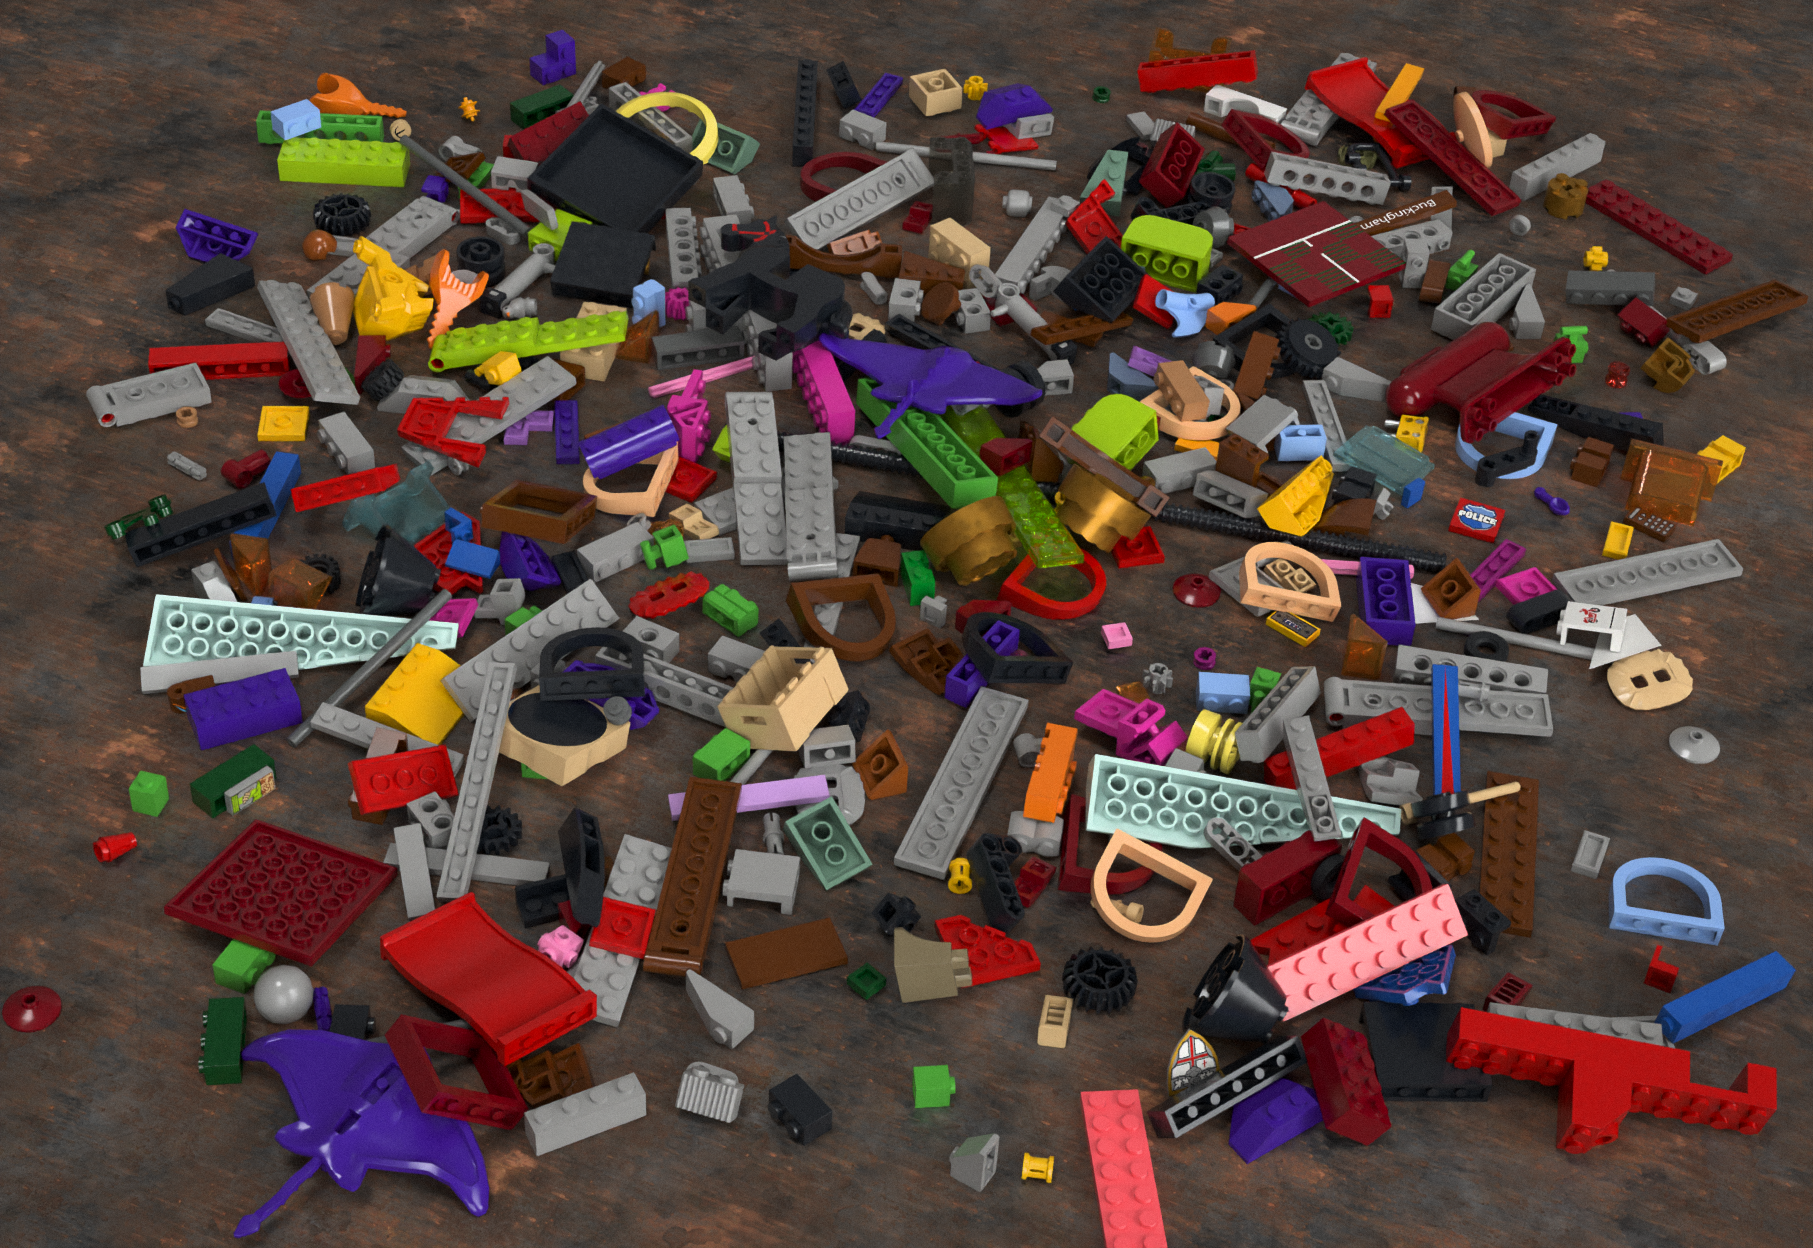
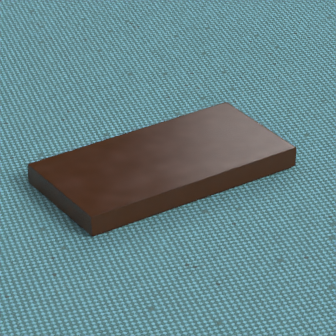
M830 917L725 942V951L741 989L848 964V956Z

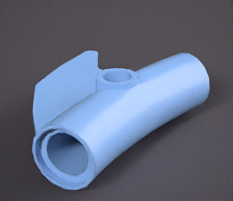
M1162 289L1156 296L1155 304L1158 308L1168 311L1176 319L1178 326L1172 333V337L1178 338L1200 332L1206 323L1207 311L1215 306V301L1210 293L1184 294Z

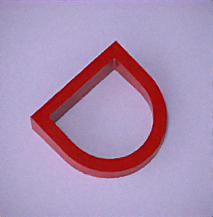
M396 463L291 489L295 511L297 513L385 491L400 481V474Z
M1047 531L1004 581L997 600L1009 601L1012 603L1011 606L1041 618L1054 620L1072 619L1089 613L1099 604L1106 588V575L1100 563L1087 551ZM1044 557H1049L1082 572L1090 581L1092 592L1087 597L1078 601L1059 602L1045 598L1021 584Z

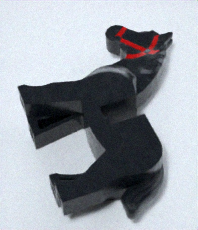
M773 216L768 220L757 219V221L749 224H725L721 227V248L728 252L740 251L738 259L731 264L715 269L705 276L692 278L688 281V300L706 308V327L724 335L748 310H752L761 317L777 324L776 328L765 330L758 334V352L775 361L791 352L804 349L810 344L819 341L821 333L833 335L843 340L849 337V327L853 312L850 304L845 300V284L843 280L836 275L809 264L790 276L789 242L785 233L776 225L777 216Z

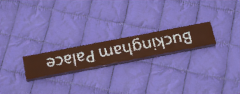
M1445 190L1354 224L1370 236L1457 207V201Z

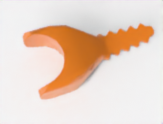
M322 73L317 80V88L322 94L317 93L309 100L320 110V113L371 114L373 116H395L396 118L406 116V111L402 110V108L396 109L394 106L387 107V105L371 103L351 81L329 73Z
M446 249L438 252L430 271L429 286L437 304L436 309L438 310V313L434 314L435 321L431 323L433 329L429 330L431 336L427 338L428 347L431 350L436 336L445 335L447 331H450L448 326L453 325V319L457 318V313L474 303L482 295L489 278V274L482 271L471 284L460 282L451 273V268L448 264L449 251Z

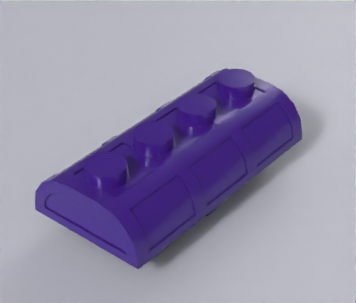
M662 404L614 427L581 440L578 444L594 479L597 477L602 479L676 446V442L680 439Z

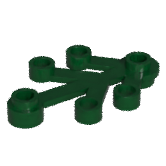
M166 494L148 500L149 507L125 515L120 520L105 525L104 528L107 535L111 536L112 540L126 535L125 530L127 527L141 519L145 527L158 523L159 519L156 514H158L159 518L173 514L170 506L172 503L171 499H168Z

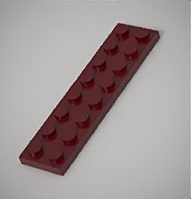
M1412 99L1386 109L1384 116L1491 216L1519 206L1521 199L1416 101Z
M1605 179L1588 188L1586 204L1706 275L1732 260L1733 254L1724 247L1698 234L1692 228L1666 215L1660 209L1654 208L1643 199H1639L1629 193V191L1615 185L1612 181Z

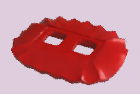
M691 571L684 574L680 572L676 577H667L664 581H657L654 585L647 586L644 591L636 592V595L630 598L628 606L634 615L643 619L665 616L668 612H675L679 607H686L689 603L696 602L699 597H704L705 593L709 590V581L702 573L696 574Z

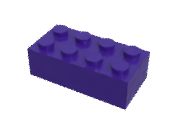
M1360 557L1356 585L1362 643L1411 646L1416 623L1408 560Z
M286 668L184 694L187 718L201 751L303 723L300 700Z

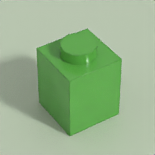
M145 771L139 772L129 787L134 812L155 817L159 816L169 800L165 776Z
M948 1065L913 1067L912 1091L915 1108L950 1105V1094H955L954 1076L949 1077Z

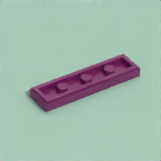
M1505 539L1470 574L1481 589L1478 602L1496 585L1498 579L1503 578L1525 555L1526 548Z

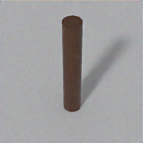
M1194 112L1189 114L1186 125L1195 126L1196 131L1240 147L1221 126V122ZM1264 139L1275 150V143Z

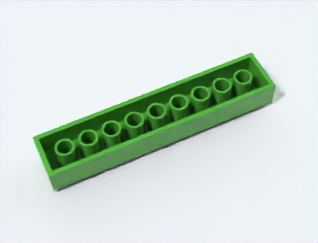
M872 378L858 379L856 404L877 427L881 426L885 418L890 414L891 409L897 408L898 403L873 397L870 394L872 389L881 385ZM909 406L904 414L890 427L891 433L886 435V437L952 509H961L981 499L996 496L998 477L938 414Z

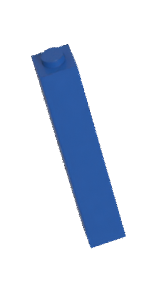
M276 451L260 483L265 482L277 516L235 531L230 540L232 560L249 563L257 562L291 494V489L294 488L301 474L298 454Z
M1775 951L1663 1005L1654 1023L1662 1025V1033L1673 1044L1786 988L1796 969Z

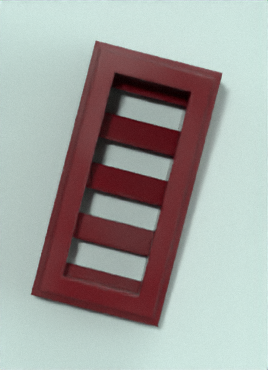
M1508 972L1487 995L1482 1010L1487 1012L1490 1002L1520 1006L1533 985Z

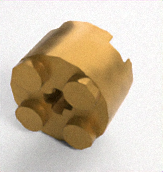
M1564 173L1557 174L1556 178H1552L1548 182L1543 208L1546 207L1548 214L1556 218L1567 219L1568 216L1574 215L1578 218L1583 213L1588 193V183L1583 179L1568 177Z

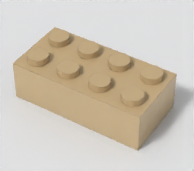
M584 302L576 319L586 318L593 314L605 315L612 311L623 312L627 311V308ZM622 342L561 351L560 360L584 366L585 379L605 381Z

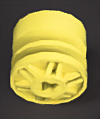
M1203 709L1193 725L1185 752L1203 759L1204 763L1211 756L1210 768L1216 770L1220 766V772L1229 774L1240 757L1235 732L1243 723L1238 722L1235 725V720L1229 718L1221 727L1222 716Z

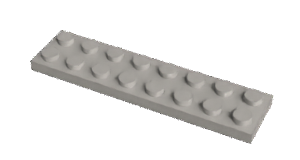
M547 356L503 385L482 396L490 397L491 400H502L503 397H509V406L502 419L458 412L445 438L482 444L576 385V378ZM410 441L401 447L403 454L429 476H432L448 465L447 458L449 456Z
M1716 539L1554 573L1552 581L1573 602L1602 606L1741 576L1743 567L1722 542Z
M589 579L440 681L468 720L472 722L478 715L489 662L515 663L517 671L513 688H521L531 681L530 670L540 662L542 649L552 639L577 629L607 628L620 618L592 579Z
M624 834L603 897L657 910L672 848ZM592 926L574 979L585 991L590 989L597 995V1017L592 1020L618 1028L640 958L589 946L594 927Z

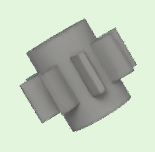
M1161 663L1150 664L1149 670L1143 669V687H1147L1148 691L1153 694L1165 693L1166 687L1172 688V670H1168Z

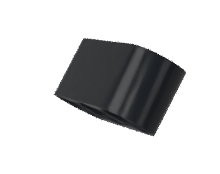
M1557 589L1513 605L1508 610L1506 618L1520 633L1530 634L1558 624L1561 610H1566L1568 601H1573L1562 590Z

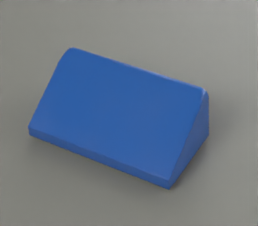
M455 539L445 567L490 579L500 565V552L496 549Z

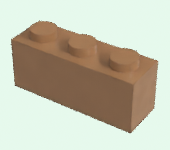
M1184 361L1158 363L1157 372L1154 374L1155 385L1159 387L1164 399L1168 401L1172 411L1179 420L1185 422L1206 419L1210 400Z

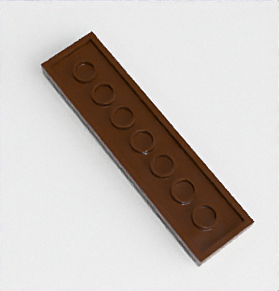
M1774 279L1668 317L1666 327L1672 329L1676 334H1682L1689 338L1691 342L1702 343L1807 303L1808 295Z
M1487 771L1485 789L1512 782H1518L1521 788L1515 793L1484 800L1478 892L1511 921V926L1501 933L1531 938L1533 931L1539 779Z

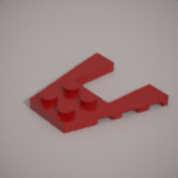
M456 397L455 401H444L443 398H413L397 429L398 436L479 468L486 454V446L484 444L445 437L458 412L502 419L509 406V397H503L502 400L479 397V400L466 401L465 397Z

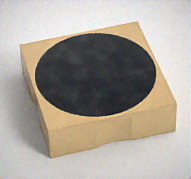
M538 685L510 701L499 752L525 764L536 773L558 785L564 786L584 774L593 765L604 762L624 750L627 745L630 722L628 721L623 725L610 723L604 715L603 707L587 699L541 701L540 686Z

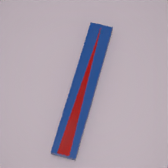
M1432 664L1433 795L1445 792L1455 793L1461 791L1458 666Z

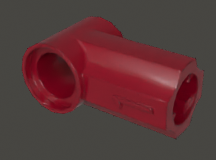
M261 449L238 462L235 459L228 460L221 468V475L237 488L243 489L250 484L253 476L268 468L271 459L268 457L267 452Z

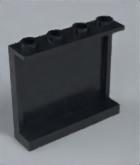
M572 221L550 280L552 294L634 308L631 302L633 288L640 285L651 251H656L655 236L626 229Z
M1363 1002L1358 1020L1359 1023H1364L1369 1051L1371 1059L1375 1064L1374 1069L1382 1088L1381 1092L1384 1101L1487 1102L1492 1088L1490 1074L1484 1073L1482 1068L1471 1066L1469 1069H1459L1454 1066V1063L1446 1062L1447 1033L1460 1008L1475 1010L1474 1004L1428 1002L1403 1006L1401 1003Z

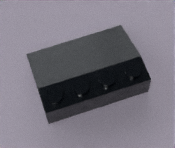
M1105 236L1065 276L1053 292L1068 306L1112 323L1135 299L1141 278L1145 274H1149L1112 240Z
M859 491L850 502L845 516V534L860 536L861 542H866L869 538L880 540L883 535H889L894 539L895 543L901 545L902 549L921 551L924 550L920 545L922 537L937 523L950 515L951 507Z

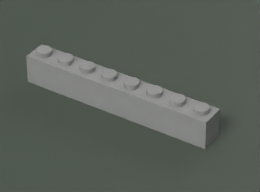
M1047 198L996 272L995 276L1002 284H1014L1019 288L1020 293L1024 294L1027 284L1033 279L1034 273H1038L1040 264L1046 261L1048 252H1052L1055 242L1058 243L1061 233L1066 231L1067 226L1065 223L1069 217L1051 210V203L1057 198Z

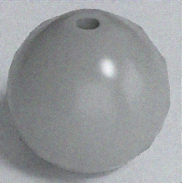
M279 965L269 968L260 975L254 987L253 999L257 1011L265 1019L272 1023L289 1024L298 1021L307 1014L312 1005L314 990L310 978L302 970L295 966Z

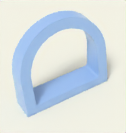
M1516 412L1497 424L1496 432L1524 439L1525 432L1529 430L1536 431L1540 435L1537 443L1538 453L1535 464L1526 469L1497 478L1517 479L1537 472L1544 464L1551 448L1557 424ZM1459 424L1455 440L1456 452L1467 466L1477 471L1478 461L1485 456L1480 454L1471 443L1462 441Z
M1652 857L1631 860L1623 864L1616 871L1608 896L1610 929L1718 946L1724 931L1721 897L1715 885L1702 873L1677 861ZM1643 875H1662L1676 879L1690 887L1698 895L1704 907V918L1629 907L1626 905L1625 885L1632 879Z

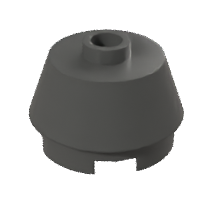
M1217 206L1198 213L1193 221V226L1203 228L1212 235V248L1226 245L1229 235L1234 233L1233 218H1229L1226 209Z
M1215 341L1200 343L1198 349L1192 354L1193 366L1217 380L1227 379L1236 363L1233 349L1228 345L1225 348L1215 345Z

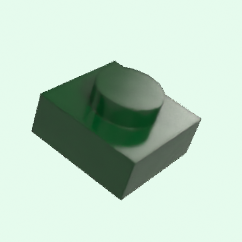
M865 963L847 976V985L867 1000L886 986L887 978L869 963Z

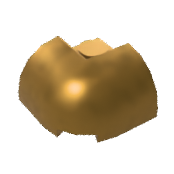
M1667 338L1640 368L1649 377L1657 381L1653 388L1665 393L1678 391L1695 372L1689 360L1691 356L1670 338Z

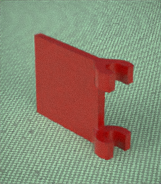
M977 124L974 127L977 132H980V142L984 141L987 137L990 140L988 146L993 150L986 151V153L1000 155L1004 152L1035 150L1039 147L1032 137L1017 139L1006 127L988 130L981 124Z

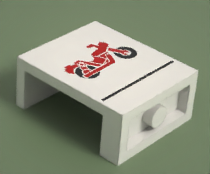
M1568 601L1566 610H1561L1557 626V635H1561L1560 644L1565 645L1569 628L1611 633L1610 651L1620 652L1625 632L1627 609Z

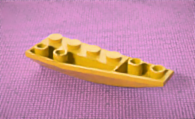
M1320 455L1277 489L1257 508L1269 528L1303 536L1320 520L1334 476L1331 464Z

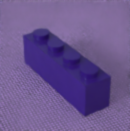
M998 620L982 638L998 655L1014 656L1018 651L1020 630ZM968 654L946 676L945 699L965 708L975 699L980 687L988 685V682L983 678Z

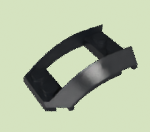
M1140 136L1127 139L1110 149L1128 152L1129 156L1145 163L1127 181L1125 180L1123 195L1129 192L1136 196L1143 187L1139 180L1153 150L1147 148L1146 144L1139 142ZM1106 153L1089 167L1087 179H1091Z

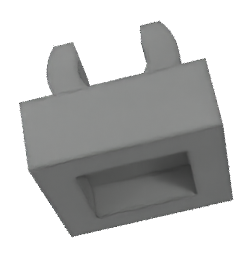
M1385 488L1370 498L1377 500L1374 514L1376 513L1382 520L1388 517L1389 511L1393 509V505L1387 501L1391 493Z
M939 595L935 599L925 596L921 600L920 620L941 629L946 623L947 605L945 603L947 599Z

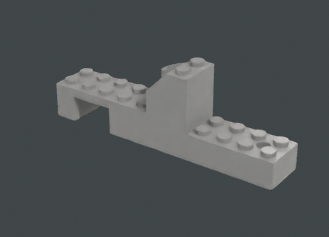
M736 214L703 218V227H700L703 245H700V253L702 258L705 257L706 270H709V273L735 262L740 255V251L728 252L721 248V227L725 224H740ZM689 300V306L685 308L686 318L689 320V324L686 325V332L710 329L706 327V308ZM748 310L733 326L739 327L744 344H747L748 356L752 357L753 369L757 370L759 384H763L765 392L792 389L793 353L791 352L775 361L758 352V334L762 331L776 328L777 324L761 317L752 310Z

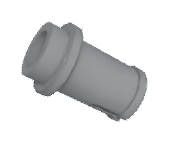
M1459 680L1458 695L1480 699L1479 702H1482V700L1487 701L1490 686L1485 685V682L1476 684Z

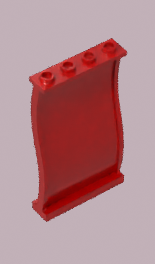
M1367 57L1309 73L1305 89H1311L1338 116L1359 126L1373 136L1391 156V164L1396 169L1430 159L1395 125L1375 117L1376 110L1390 88L1367 65ZM1429 113L1441 126H1443L1431 113ZM1450 132V134L1454 138H1456L1455 132Z
M473 892L463 895L380 936L381 959L383 961L388 959L422 993L447 1007L470 1024L497 1053V1060L504 1067L597 1017V995L590 989L585 991L571 975L549 957L524 944L502 929L478 905Z

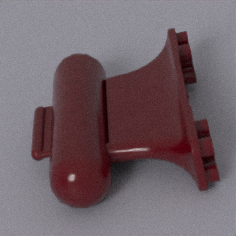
M1482 322L1444 347H1435L1400 371V376L1392 380L1386 388L1385 402L1389 411L1398 418H1401L1402 415L1418 417L1439 402L1451 406L1460 412L1462 441L1469 444L1474 441L1479 442L1484 434L1494 432L1497 424L1537 396L1545 393L1555 385L1560 386L1567 376L1573 377L1576 373V365L1572 364L1571 357L1576 352V345L1571 344L1569 338L1561 337L1536 353H1509L1510 338L1507 331L1495 322Z

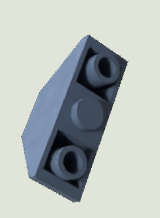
M1255 181L1254 190L1251 192L1252 200L1258 205L1268 221L1292 213L1294 199L1285 188L1273 186L1262 181Z
M1114 352L1110 353L1107 391L1111 394L1127 395L1140 402L1158 390L1159 387L1155 385L1152 379L1139 370L1127 366L1128 362Z

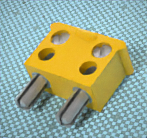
M1402 415L1400 421L1386 419L1384 422L1385 427L1398 430L1396 434L1382 432L1380 438L1384 441L1395 442V449L1421 454L1428 432L1429 418Z

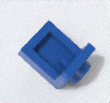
M452 507L444 512L446 531L451 533L452 545L455 539L467 542L473 539L472 520Z

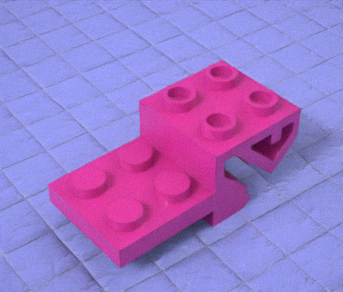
M696 369L693 370L682 396L672 395L667 405V413L680 439L677 441L678 455L694 463H697L699 456H703L705 443L709 442L711 438V429H708L711 411L708 410V401L703 398L706 381L703 380V371Z
M1102 689L1075 711L1074 720L1100 730L1109 736L1116 737V755L1126 760L1166 766L1175 748L1186 751L1188 737L1181 726H1179L1177 721H1174L1158 729L1155 723L1165 715L1166 710L1163 705L1147 698L1138 704Z

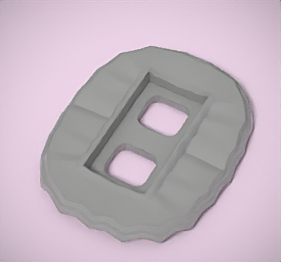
M835 764L821 767L813 766L808 769L800 768L798 774L794 775V779L825 775L826 780L836 781L837 786L835 788H828L829 797L832 796V798L838 799V808L849 825H852L861 817L864 811L865 790L863 789L860 774L855 772L852 766ZM820 802L795 806L798 814Z

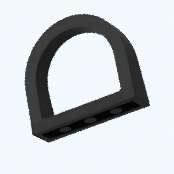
M1268 304L1215 336L1213 341H1215V345L1224 348L1228 345L1233 349L1236 361L1233 368L1240 372L1246 353L1234 344L1262 327H1266L1277 334L1281 326L1286 321L1289 322L1290 318L1273 305ZM1285 362L1271 363L1270 367L1274 368L1271 379L1287 377L1296 373Z
M980 612L968 618L962 634V643L966 653L988 683L1066 684L1073 661L1048 636L1024 621L1004 614ZM998 620L1020 630L1019 641L1026 645L1036 656H1000L982 638L979 632L989 631Z
M600 627L577 629L555 637L544 646L540 655L539 686L541 701L645 696L644 652L641 643L635 637L623 631ZM591 646L615 649L623 653L632 664V668L626 670L553 673L557 662L563 656L576 649Z

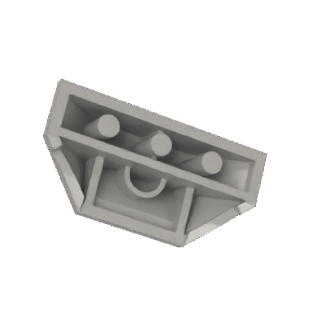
M409 375L403 378L399 385L394 387L392 392L390 391L386 397L384 396L380 400L377 409L378 411L405 414L413 398H443L444 401H455L456 397H465L466 401L470 400L455 380Z

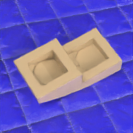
M685 504L669 513V518L676 526L693 540L711 539L719 535L718 526L704 520L702 511L689 504Z

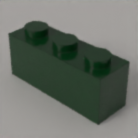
M559 84L510 102L511 120L524 130L556 114L555 111L566 108L574 95Z
M255 744L251 745L190 783L193 803L212 819L227 810L224 796L225 791L266 766L273 770L275 780L277 777L274 759Z
M245 998L209 999L208 1011H203V1027L206 1028V1033H201V1050L204 1051V1056H199V1073L205 1075L206 1085L242 1083L244 1060L241 1058V1053L245 1048L247 1027Z

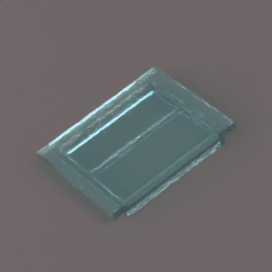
M1365 425L1333 454L1334 457L1350 466L1377 474V482L1401 496L1406 485L1417 478L1423 479L1435 467L1433 463L1429 462L1428 456L1376 426L1369 427Z

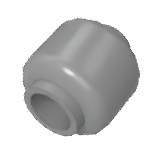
M1011 189L1008 192V196H1003L1002 208H1006L1008 216L1026 217L1027 213H1031L1033 197L1029 196L1028 191Z

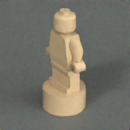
M1091 900L1090 904L1092 908H1095L1093 900ZM1110 900L1116 910L1125 918L1138 924L1141 922L1144 911L1143 905L1131 902L1127 906L1122 904V900Z

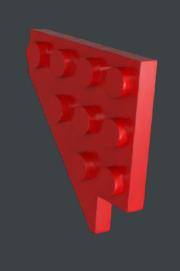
M463 511L460 512L472 520L473 539L469 542L481 545L480 521ZM445 524L414 545L417 550L436 565L437 569H441L439 580L433 584L432 589L439 593L446 589L453 595L462 587L467 586L479 594L483 593V579L481 576L445 567L452 547L451 533L446 531Z
M1330 898L1250 940L1259 954L1269 956L1268 965L1330 937V932L1338 923L1337 920L1325 915Z

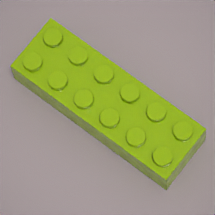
M293 137L283 141L277 162L280 181L404 187L410 167L409 150L401 145L400 142L387 143L380 141L368 142Z

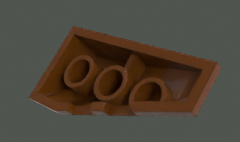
M1020 421L1018 439L1032 440L1031 459L1025 463L1030 481L1058 482L1059 474H1062L1064 469V461L1060 460L1058 451L1038 437L1041 432L1026 421Z

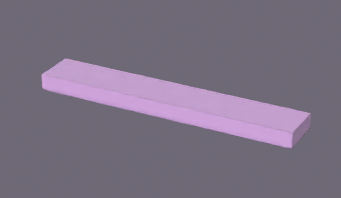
M825 775L742 785L737 813L822 802L830 796ZM686 792L668 794L672 821L679 820Z

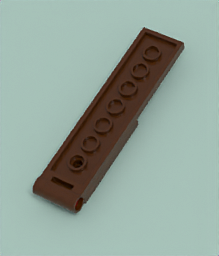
M689 777L645 952L644 972L686 977V971L691 969L701 976L723 882V871L741 797L742 783Z

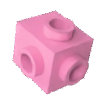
M562 925L550 933H545L540 938L537 944L539 947L538 951L549 957L563 969L571 968L578 959L584 939Z

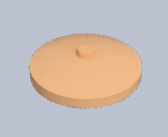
M1467 92L1456 94L1453 99V114L1457 130L1455 131L1456 138L1481 163L1490 168L1493 160L1492 148L1483 117L1475 101Z

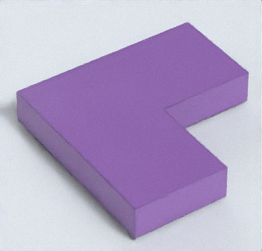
M535 410L506 428L504 445H527L529 431L552 432L554 411Z

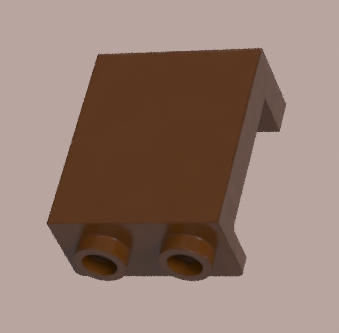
M1232 434L1219 443L1215 471L1262 490L1257 487L1260 465L1269 459V454L1241 436Z

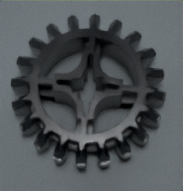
M350 193L332 194L330 197L325 196L324 199H320L315 204L313 209V220L316 228L335 236L344 237L349 235L352 237L354 233L360 234V231L366 230L371 221V210L368 202L364 201V198H359L358 195L352 196Z
M1090 946L1087 952L1080 949L1077 955L1072 954L1069 961L1066 962L1064 972L1062 973L1064 993L1068 994V998H1072L1075 1001L1076 1008L1084 1006L1086 1013L1092 1009L1096 1011L1097 1015L1100 1011L1110 1014L1112 1009L1119 1012L1122 1006H1128L1130 999H1133V996H1135L1138 983L1135 967L1132 966L1131 959H1124L1123 953L1114 954L1113 948L1106 951L1102 946L1099 950H1094Z

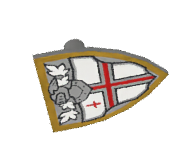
M1188 1029L1179 1040L1171 1055L1167 1068L1168 1096L1178 1094L1220 1070L1218 1057L1212 1046L1203 1036L1191 1029Z

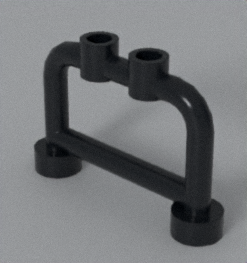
M1379 142L1353 143L1348 146L1347 153L1345 154L1346 165H1352V168L1367 170L1366 165L1360 161V153L1355 151H1375L1390 177V187H1398L1400 191L1410 190L1411 176L1409 174H1400L1398 177L1387 157L1389 155Z

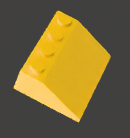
M417 643L365 705L366 718L441 745L465 714L440 680L461 665L440 650Z

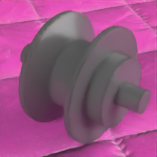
M612 697L604 704L603 712L610 723L623 725L631 718V706L623 697Z

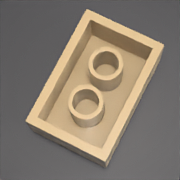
M952 218L931 225L928 258L966 270L964 288H977L971 282L969 272L977 264L989 268L991 247Z

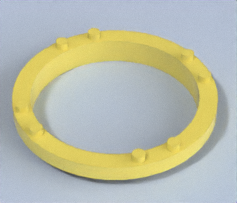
M675 92L650 93L634 98L616 110L617 113L629 118L639 111L656 106L687 109L689 112L696 114L706 126V133L702 142L689 154L698 157L703 161L704 165L708 163L717 147L718 128L713 113L705 104L691 96Z

